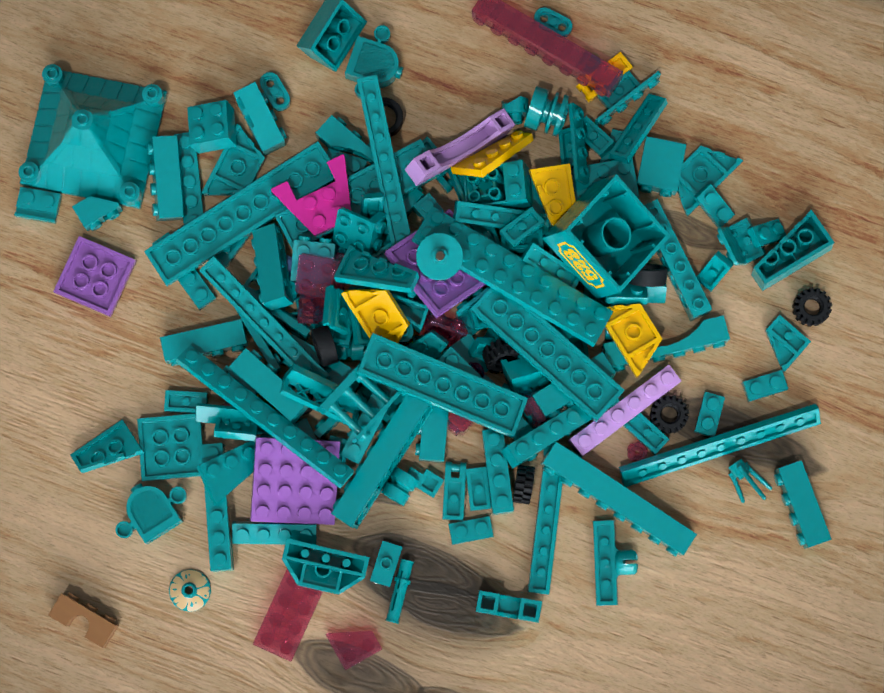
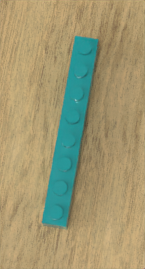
M408 394L404 397L402 396L400 406L389 417L390 422L386 428L381 429L376 444L372 445L367 451V458L364 463L359 464L355 471V477L346 484L343 496L334 503L332 515L348 526L358 529L434 409V405Z
M558 442L552 444L540 463L544 466L543 470L552 476L554 474L561 477L560 481L570 488L572 485L579 489L578 493L587 499L589 497L597 501L595 504L605 511L607 508L614 512L613 516L622 522L624 520L632 524L630 527L640 534L642 531L649 535L648 539L657 545L663 544L667 547L665 550L675 557L677 554L684 556L697 535Z

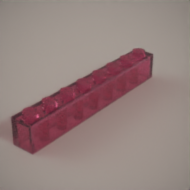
M478 0L471 10L472 18H474V22L478 25H486L491 28L490 30L495 35H503L514 46L520 45L525 48L524 50L532 56L537 55L549 66H556L562 74L573 76L579 84L590 86L594 89L595 93L602 97L607 96L610 98L622 79L623 71L501 0Z

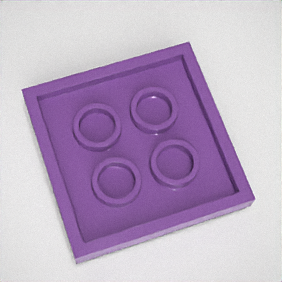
M79 236L53 292L111 317L136 264V260Z

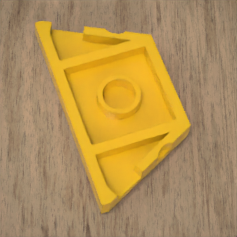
M357 289L345 290L341 293L369 338L374 333L399 343L410 323L389 290Z
M641 304L607 307L613 313L605 328L637 378L659 346L662 337Z

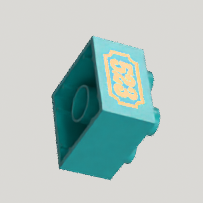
M615 174L593 183L542 239L596 299L620 293L671 235L621 178Z

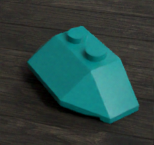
M287 538L282 561L298 586L339 595L365 578L370 557Z

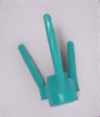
M740 459L729 467L731 473L728 475L733 481L742 503L745 502V499L736 479L737 477L739 480L745 477L763 500L766 499V496L749 474L751 473L767 489L772 490V487L747 462L745 463Z

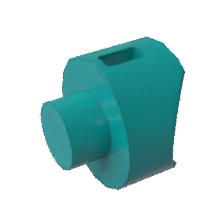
M519 96L509 103L501 101V107L505 109L515 125L523 123L522 118L527 116L529 100L526 97Z

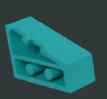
M256 82L233 92L236 103L263 155L266 156L286 146L284 139L287 136L282 127L278 128L275 122L278 119L273 109L269 110L267 103H269L264 92H260Z
M389 290L413 329L420 334L428 307L414 290L412 293Z

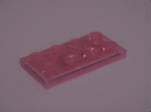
M287 569L253 645L292 662L323 591L298 586Z

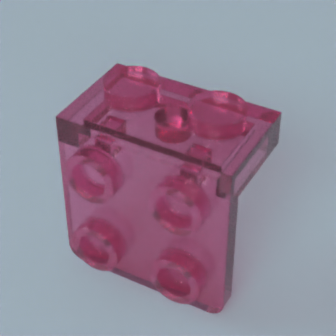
M337 252L333 259L305 253L300 254L295 291L299 294L325 298V289L330 285H333L335 289L339 288L344 291L345 283L336 282L334 275L345 254Z

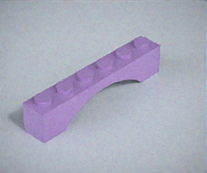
M502 109L448 144L428 150L415 157L406 167L405 171L414 184L418 186L505 137L515 126V123L505 109Z
M667 365L605 412L597 422L593 421L573 436L568 443L582 458L632 418L672 390L681 382V379L671 366Z

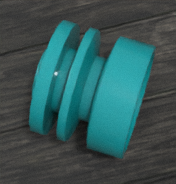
M536 86L524 127L537 131L540 124L544 123V133L547 134L551 125L554 126L552 136L557 137L564 126L568 114L569 95L565 94L562 103L557 102L559 92L555 94L553 100L548 99L549 89Z

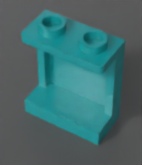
M646 136L637 178L639 191L644 193L658 192L663 197L675 196L678 191L687 144Z

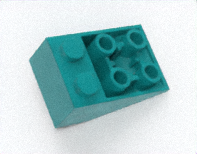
M523 160L502 163L485 177L463 175L465 202L510 209L531 207L532 200L528 166Z

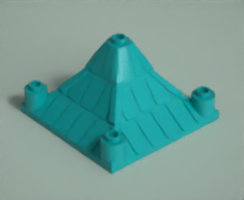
M55 64L47 65L42 71V77L45 82L25 163L19 168L20 184L22 186L82 198L92 196L117 202L122 206L141 209L149 176L148 165L151 163V155L147 154V143H150L152 136H158L168 94L167 91L161 90L155 84L142 87L63 71Z

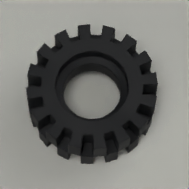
M812 287L803 290L794 299V304L792 305V308H794L793 315L797 316L795 319L797 321L800 320L802 325L807 324L808 327L812 325L818 326L823 323L832 311L830 309L832 307V302H829L830 297H827L825 295L826 292H821L819 288L813 289ZM807 300L818 302L820 309L817 314L811 315L806 312L804 305Z
M500 338L496 339L497 342L495 343L493 341L490 342V346L486 345L485 350L482 351V357L488 371L491 373L495 372V374H498L500 371L503 373L500 360L507 359L510 362L517 360L518 355H520L503 339L500 341Z
M666 395L659 398L651 407L650 421L662 433H676L686 425L689 418V410L681 398L678 399L674 395ZM665 407H672L676 410L677 418L674 422L669 423L663 420L661 412Z
M518 465L513 502L530 504L535 467Z

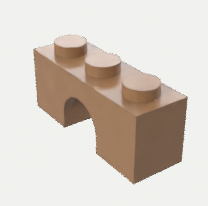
M71 592L68 594L61 593L48 616L65 626H70L76 617L84 616L89 622V629L84 637L98 646L106 648L119 625L114 623L116 619L106 613L104 616L98 614V608L89 603L83 605L78 602L80 598Z

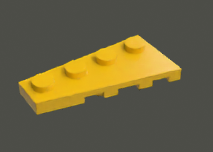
M515 131L506 138L452 166V174L485 177L534 141L532 133Z
M570 163L528 170L551 227L576 202Z

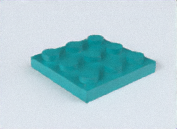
M196 413L137 419L139 445L144 451L143 454H140L142 482L200 477L196 466L203 463L201 446L203 438L202 424L196 421Z

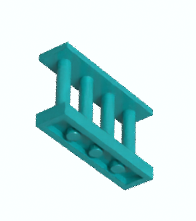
M360 363L317 409L322 415L327 411L333 412L355 432L357 436L351 441L354 444L358 440L363 442L370 434L368 429L400 394L403 397L406 395L401 391H397L390 398L369 378L356 373ZM355 381L361 382L385 404L378 413L352 391L351 385ZM341 396L347 397L371 419L364 428L358 425L338 406L337 400Z

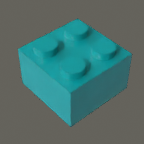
M227 100L187 107L189 144L198 154L237 147L235 111Z

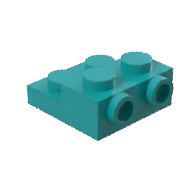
M299 236L298 239H294L290 281L332 285L336 243H332V239L319 238V241H311L309 236Z

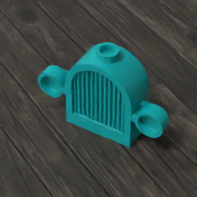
M380 25L374 30L376 41L357 36L345 71V79L357 82L359 78L377 75L380 88L391 85L396 78H401L403 67L399 66L398 56L391 47L384 44L390 39V30L387 26ZM357 83L355 86V95L359 99H361Z
M141 483L131 489L132 494L128 498L126 505L127 514L131 522L122 521L118 523L115 531L120 538L126 539L131 537L134 529H136L144 543L150 544L183 522L173 504L184 503L187 499V492L181 487H174L168 497L163 491L153 486H142Z

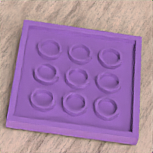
M450 209L444 212L453 218L454 214ZM415 231L386 250L384 255L393 265L396 263L418 272L419 280L414 288V292L437 319L486 284L460 269L454 276L446 280H433L426 277L420 271L416 262V252L419 245L412 242L417 232Z
M255 437L250 521L335 525V516L331 513L336 502L337 486L274 437ZM314 439L339 459L340 441Z

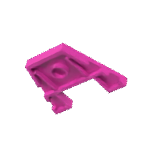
M344 154L327 162L335 182L296 200L288 181L271 189L272 193L315 237L335 227L337 212L341 207L352 211Z

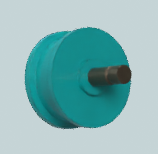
M435 233L427 236L419 244L416 252V262L418 268L426 277L433 280H446L459 271L463 262V251L459 242L454 237L445 233Z

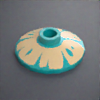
M192 569L181 571L175 575L169 587V595L173 604L180 610L188 612L197 611L204 607L211 594L210 582L207 577L201 572ZM188 586H191L193 588V592L191 594H187L185 592V589Z

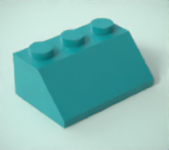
M325 0L296 46L313 60L336 72L367 21L344 0Z

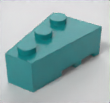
M518 355L517 360L510 362L507 359L500 360L505 380L511 391L527 397L532 392L545 388L551 383L521 355Z

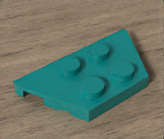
M236 124L237 147L226 148L222 151L201 192L202 195L232 196L253 183L266 160L239 124Z
M700 146L682 165L677 192L685 215L688 217L699 206L693 197L707 184H711L716 189L743 160Z

